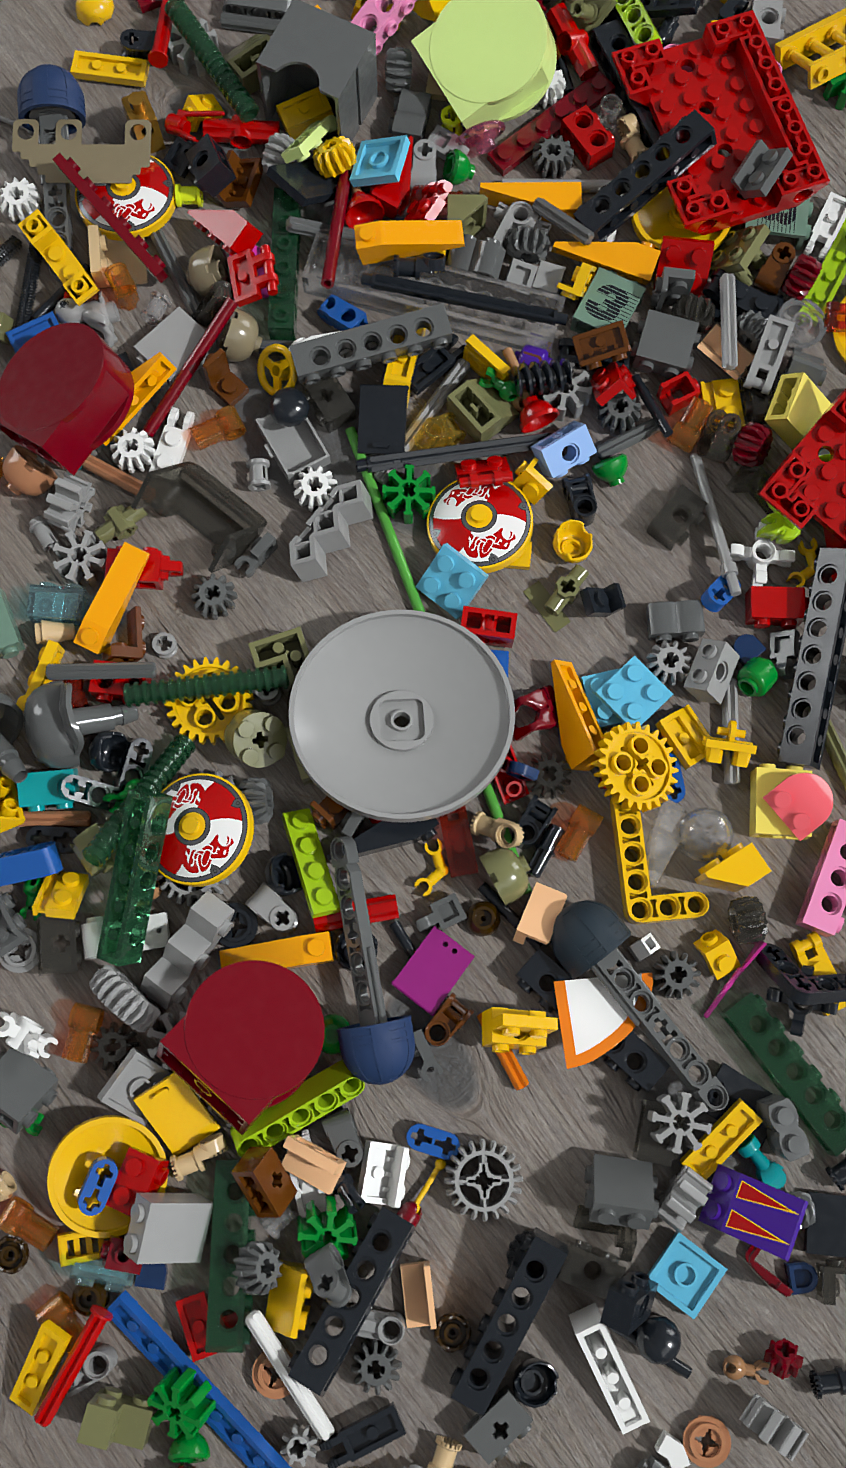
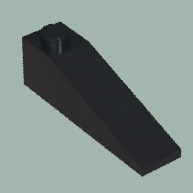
M436 818L417 822L381 821L354 838L358 857L413 844L421 839L423 842H427L438 834L436 830L439 828V822ZM344 845L342 846L343 854H345ZM330 853L329 855H327V858H328L329 862L332 864L331 853Z

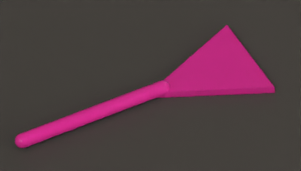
M760 938L758 939L743 965L737 968L704 1013L705 1018L711 1015L736 979L767 943Z

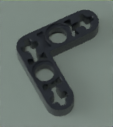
M145 738L132 739L127 743L114 786L72 774L63 776L57 784L58 794L66 800L109 812V809L113 808L115 803L104 800L101 803H95L91 798V792L96 787L101 788L105 795L112 794V791L116 795L122 792L127 783L125 773L129 769L135 770L138 779L145 782L153 754L152 744ZM141 744L144 754L137 757V752L133 749ZM129 761H136V763H141V767L136 764H129ZM74 780V786L86 789L84 793L76 791L69 794V789L65 788V785ZM128 800L129 807L123 808L117 814L120 816L131 815L136 811L139 800Z
M767 943L755 957L760 967L786 996L797 1004L815 1005L846 1002V974L844 973L806 976L781 948Z

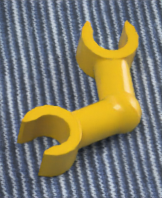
M814 538L810 542L812 549H806L802 540L798 545V550L805 556L808 567L801 572H792L788 576L786 582L793 578L799 580L800 584L796 587H803L805 581L815 575L814 561L817 557L815 550L818 545Z
M438 838L439 849L435 852L430 851L425 842V851L432 857L435 870L426 878L418 879L414 885L415 888L421 883L429 885L423 897L430 895L433 886L449 872L442 855V842Z

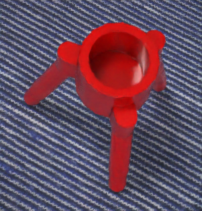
M179 109L177 114L170 113L166 117L165 131L168 134L180 136L185 140L198 142L199 140L196 137L190 135L191 123L187 117L224 116L225 112L216 110L185 111Z

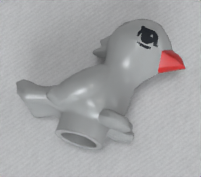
M66 291L63 299L56 304L55 314L60 322H86L90 327L101 331L104 335V341L110 348L118 341L114 334L113 323L120 321L119 311L115 302L109 301L102 291L98 292V300L83 303L81 306H78Z

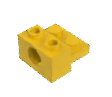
M491 1007L482 1012V1047H491L492 1052L507 1053L509 1049L519 1050L521 1055H534L537 1050L546 1047L547 1034L558 1030V1018L546 1017V1012Z

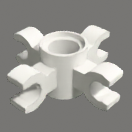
M759 522V527L755 528V544L752 547L731 544L729 549L732 561H746L748 567L753 570L751 586H763V584L767 583V567L769 564L791 567V562H795V551L776 550L775 545L769 539L756 537L757 532L767 525ZM756 552L763 553L766 559L759 558Z
M0 1012V1017L5 1020V1024L0 1027V1037L8 1036L5 1042L9 1046L36 1059L39 1056L43 1058L50 1057V1054L44 1050V1046L50 1042L57 1045L58 1040L49 1033L41 1034L44 1028L25 1016H20L14 1012L10 1015L6 1012Z

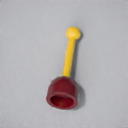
M438 1158L435 1161V1168L415 1201L405 1202L396 1213V1215L413 1224L414 1227L418 1225L422 1216L420 1202L439 1171L446 1167L444 1159Z

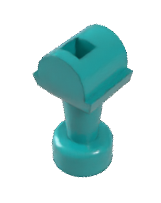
M754 1134L749 1135L736 1150L743 1158L750 1157L756 1166L755 1171L759 1181L777 1189L782 1188L787 1180L786 1174L783 1171L784 1168L776 1161L768 1159L759 1150L761 1145Z

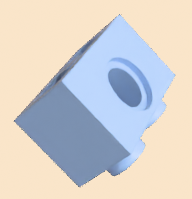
M572 421L530 446L534 456L539 460L537 463L542 474L551 478L564 476L568 473V469L575 465L586 463L590 456L597 452L586 424ZM567 446V453L562 457V451Z

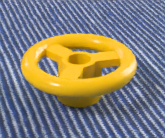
M271 344L261 352L257 363V374L263 389L273 396L279 389H282V381H288L284 388H294L298 376L289 349L281 344ZM273 352H280L286 359L274 362L268 356ZM265 366L270 370L273 377V387L267 381Z

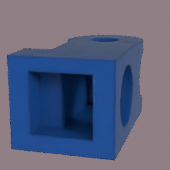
M332 294L317 309L318 316L325 323L334 326L339 331L368 324L366 312Z

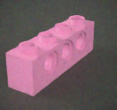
M367 0L351 23L369 31L374 25H377L374 31L376 33L377 56L389 36H392L397 31L398 24L405 15H408L413 10L414 3L417 0ZM393 4L392 8L386 12V8Z
M838 819L831 824L795 925L812 932L816 931L824 937L834 936L835 933H839L844 924V918L841 916L846 907V860L840 854L841 847L846 848V821L843 819ZM832 872H835L840 876V886H836L832 883ZM823 898H827L831 902L832 909L830 912L822 908L821 902Z

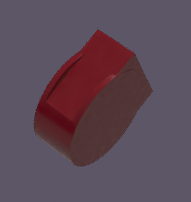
M63 323L45 329L32 337L15 353L1 376L0 430L12 441L74 476L91 452L105 443L116 432L127 416L134 395L132 373L124 361L89 326L81 323Z
M249 960L236 962L217 970L198 987L189 1003L186 1015L159 1042L156 1056L243 1136L266 1109L280 1104L293 1095L314 1068L324 1043L325 1025L323 1013L314 992L302 978L291 970L267 961Z

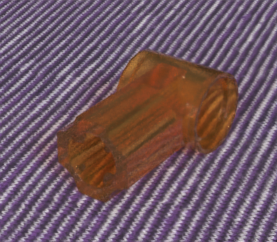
M117 262L108 266L104 274L118 306L128 311L137 308V302L140 300L137 286L125 263Z
M694 396L681 421H678L674 426L673 434L668 437L667 442L690 454L701 435V429L706 424L714 407L709 402Z
M232 405L219 409L213 418L189 428L200 451L224 439L227 441L236 440L246 433V427L237 409Z
M579 803L568 822L569 827L557 844L555 851L567 860L576 862L589 838L594 836L604 817Z
M75 1002L69 1015L68 1027L70 1029L61 1058L87 1064L95 1034H98L104 1020V1009Z
M12 1196L0 1214V1229L9 1235L21 1237L42 1252L46 1251L60 1228L34 1211L35 1208L29 1202L18 1196Z
M59 1290L35 1310V1316L40 1325L50 1319L72 1336L66 1349L69 1355L84 1325L75 1314L76 1310L73 1307L72 1300L65 1292Z

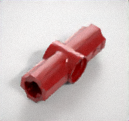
M558 3L553 8H550L546 16L557 36L556 43L559 52L562 55L568 56L580 80L586 81L600 70L588 47V33L584 29H578L565 3Z
M243 113L233 115L232 119L207 117L203 119V137L208 133L216 142L230 143L237 149H248L252 144L265 145L268 143L271 135L273 136L276 132L280 133L279 121L253 120L251 116Z
M395 894L366 899L370 925L372 923L400 919ZM352 900L353 911H355L354 902ZM341 911L313 918L316 933L343 929Z

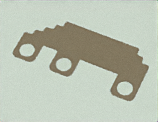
M17 119L13 123L12 151L20 152L21 159H28L30 167H37L38 174L45 175L46 183H72L52 160L59 152L66 160L71 157L81 169L78 174L83 179L88 176L93 183H131L133 175H139L142 167L150 166L152 125L149 120H128L125 124V144H81V121L77 119H61L56 123L55 144H38V121L35 119ZM22 124H30L33 127L34 134L30 139L24 140L19 137L18 128ZM66 124H72L77 129L76 136L71 140H66L61 136V129ZM136 124H141L146 128V135L141 140H135L130 135L131 128Z

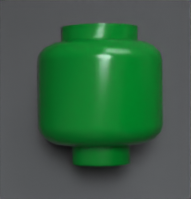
M762 657L749 659L737 674L739 689L750 697L765 695L778 679V673L773 662Z

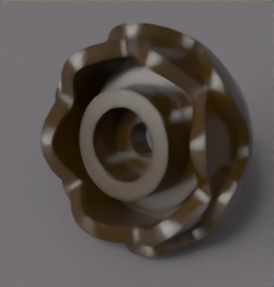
M482 901L470 906L466 915L467 919L465 920L467 927L473 934L483 937L492 935L497 931L501 922V916L498 909L492 903ZM482 916L486 917L485 921H481Z
M7 1235L0 1239V1272L15 1274L27 1264L29 1247L21 1237ZM10 1251L13 1252V1257L9 1256Z
M97 1278L81 1280L72 1293L74 1309L85 1317H90L92 1305H99L105 1308L110 1299L106 1284ZM88 1295L92 1296V1300H88Z
M454 1312L444 1314L436 1322L437 1329H434L436 1343L448 1353L465 1349L469 1344L471 1336V1326L467 1319L461 1314ZM454 1329L455 1334H450V1330Z

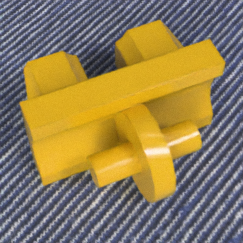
M730 720L727 728L717 727V735H724L726 738L703 735L702 744L705 746V760L707 762L721 763L723 750L733 751L731 765L747 768L751 754H756L757 746L753 745L752 742L735 740V737L745 738L746 730L737 729L736 721Z

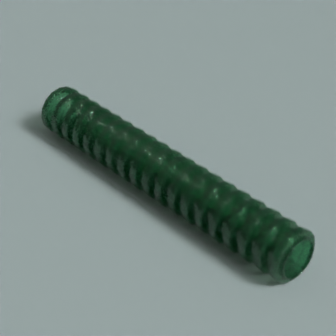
M168 0L164 10L178 32L181 33V36L185 39L194 55L206 69L215 85L218 86V89L231 105V108L235 110L240 121L244 123L252 121L259 113V106L255 103L250 93L242 85L238 76L234 73L229 63L226 62V59L217 49L212 39L209 38V35L205 32V29L201 26V23L185 1Z
M281 665V668L272 666V669H268V667H264L263 670L255 668V671L246 669V672H242V670H238L237 673L229 671V674L221 672L220 675L212 673L211 676L203 674V677H199V675H195L194 678L186 676L185 679L177 677V680H173V678H169L168 681L160 679L159 682L151 680V683H147V681H143L142 684L134 682L133 685L125 683L123 696L127 707L132 708L134 704L140 707L142 703L149 706L151 702L154 705H158L159 701L166 704L168 700L175 703L176 699L183 702L185 698L192 701L193 697H197L200 700L202 696L209 699L210 695H214L217 698L219 694H223L226 697L228 693L234 696L236 692H240L243 695L245 691H249L251 694L253 690H257L258 693L262 692V689H266L268 692L271 688H275V691H277L279 687H283L285 690L288 689L289 679L287 667Z
M182 734L175 735L169 746L164 749V752L154 761V764L146 771L139 783L135 785L134 789L120 803L119 808L109 817V821L104 823V827L99 829L98 834L88 843V847L83 849L82 854L90 864L96 867H103L106 864V861L111 858V854L115 853L116 847H119L122 841L127 838V834L137 825V821L141 820L142 815L152 806V802L156 801L157 796L162 793V790L171 782L172 778L181 769V766L190 758L191 754L196 750V746L189 737Z

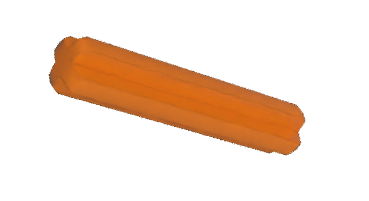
M481 1012V1013H479V1014L477 1015V1019H478L480 1025L482 1026V1012ZM509 1049L507 1053H496L514 1088L521 1090L526 1087L529 1081L512 1049Z

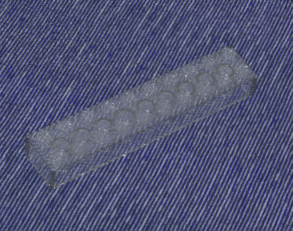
M316 232L302 274L304 293L326 299L332 294L353 306L390 316H398L442 303L400 293L371 289V286L362 285L361 277L363 272L369 274L375 272L393 276V270L396 269L393 268L394 260L362 265L356 250V242L341 238L334 286L330 289L324 288L321 285L329 235ZM446 265L445 271L442 273L439 271V274H437V271H435V274L420 272V280H415L414 277H399L523 302L529 305L558 309V312H563L566 299L564 296ZM444 303L451 330L454 333L469 337L474 334L478 339L521 350L524 345L529 344L543 348L548 351L549 357L551 355L559 324L554 326L529 319Z

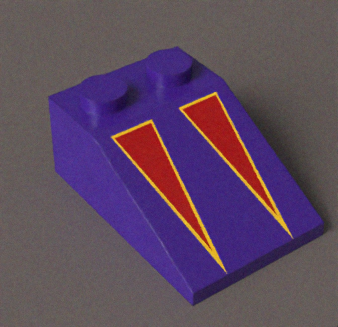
M718 1164L711 1183L713 1185L712 1190L707 1194L708 1200L702 1208L698 1221L789 1261L809 1202Z

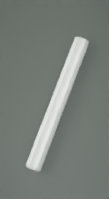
M259 1310L252 1311L245 1318V1323L320 1440H328L335 1432L332 1423L311 1390L288 1376L291 1371L288 1368L291 1358L262 1312Z

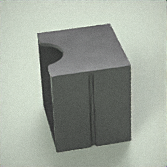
M293 0L256 61L265 120L279 121L280 130L286 132L277 113L276 105L319 87L320 93L326 95L337 120V130L331 133L327 132L321 138L322 143L339 136H345V138H349L350 142H352L359 130V125H362L378 97L376 33L301 0Z

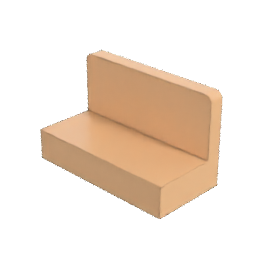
M716 324L698 344L697 348L722 368L721 326ZM738 340V366L732 371L724 370L735 380L741 376L754 358V354Z
M536 882L513 941L523 945L526 937H529L545 945L549 944L553 934L555 919L562 911L567 895Z
M297 1134L287 1136L283 1145L284 1148L288 1149L282 1161L284 1169L324 1193L332 1194L347 1162Z
M430 1261L400 1264L407 1328L430 1326L431 1330L437 1329Z

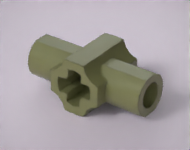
M138 500L127 508L122 504L113 506L104 516L106 522L94 529V532L104 544L115 537L119 540L127 539L135 534V531L138 529L136 523L148 514Z
M576 564L567 577L561 576L555 584L553 595L544 605L545 610L557 617L566 604L572 605L580 591L579 587L589 576L588 571ZM570 588L571 591H568L566 594L562 592V590Z

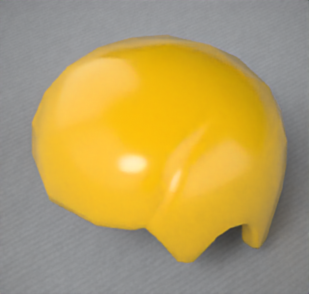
M76 0L75 11L77 18L86 26H89L92 22L103 25L104 22L112 17L114 11L113 0Z
M572 519L562 522L556 530L553 538V548L563 561L579 563L586 560L593 549L592 534L585 530L583 522Z

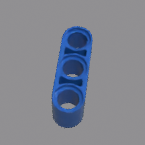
M54 841L0 853V887L53 875L63 870L59 852Z

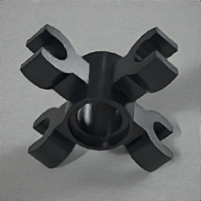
M807 965L801 967L802 972L806 976L814 975L815 967ZM770 986L767 989L766 1000L788 1004L790 1010L794 1013L790 1035L802 1037L806 1015L812 1010L836 1015L839 1002L815 1004L802 1008L789 999L780 988Z

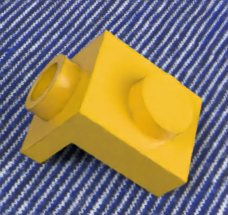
M213 93L188 95L182 109L185 111H224ZM223 116L207 117V118H222ZM187 117L191 123V132H197L201 121L205 117Z
M536 457L529 463L524 461L515 470L514 473L518 476L512 482L533 505L553 486L534 468L539 461Z
M717 929L706 932L693 943L695 948L703 955L712 976L716 980L741 966L729 939Z

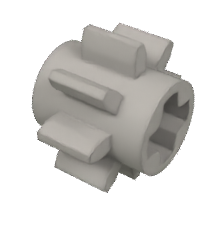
M295 1423L293 1424L291 1435L283 1433L282 1439L288 1444L281 1448L280 1453L288 1454L290 1466L294 1461H300L304 1467L308 1455L310 1457L316 1456L317 1451L311 1445L317 1443L318 1437H311L309 1433L310 1425H307L305 1429H298ZM299 1439L300 1444H305L303 1450H300L298 1446H294L295 1440Z

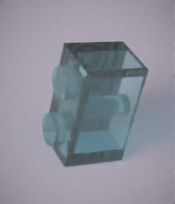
M40 582L39 585L30 584L26 616L33 623H41V620L68 624L74 623V626H80L89 609L90 595L79 584L69 583L66 584V587L56 586L50 582Z

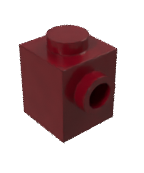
M111 1235L108 1241L103 1240L99 1259L103 1260L102 1265L104 1268L140 1275L142 1264H136L123 1253L125 1236Z

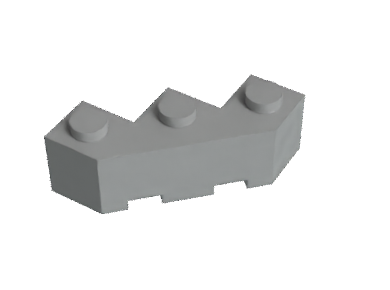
M361 479L335 486L329 494L330 499L323 508L320 506L305 523L307 525L306 529L300 536L296 535L289 543L290 564L302 582L328 576L326 553L350 547L348 525L373 519L371 496Z
M207 891L190 908L185 924L167 941L163 956L144 975L140 990L166 1010L173 1002L178 1004L185 997L188 991L186 988L198 970L201 971L211 958L209 954L220 938L225 937L233 926L231 919L235 910Z

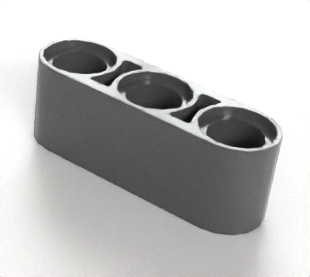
M224 0L222 11L282 19L293 0Z

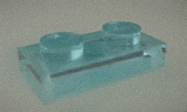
M75 1262L71 1267L69 1278L76 1279V1285L93 1287L95 1282L104 1284V1290L122 1293L123 1288L128 1289L132 1286L134 1274Z

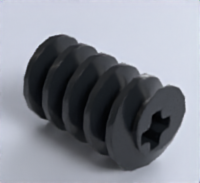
M562 358L559 363L557 359H551L549 364L546 360H542L539 366L535 361H532L529 367L525 362L520 363L518 368L515 366L514 384L518 397H522L524 389L527 390L529 396H532L534 388H537L539 395H543L544 387L548 388L550 394L554 392L555 385L558 386L560 393L564 392L565 384H568L570 388L572 385V374L569 360Z

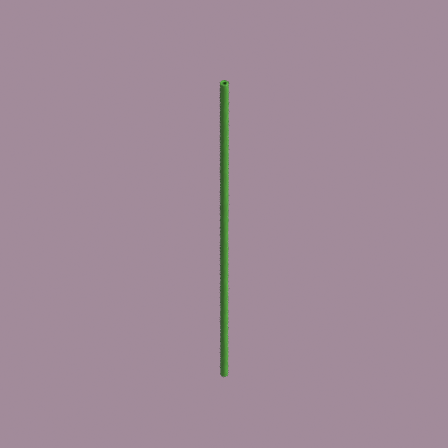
M355 427L347 428L345 432L356 460L365 459V454L357 453L358 434ZM361 472L412 608L415 611L425 612L373 473ZM490 783L482 792L492 818L497 819L500 817L505 819ZM507 827L504 838L508 843H512L513 839ZM516 847L508 848L519 857ZM528 884V888L523 895L532 892L530 884Z

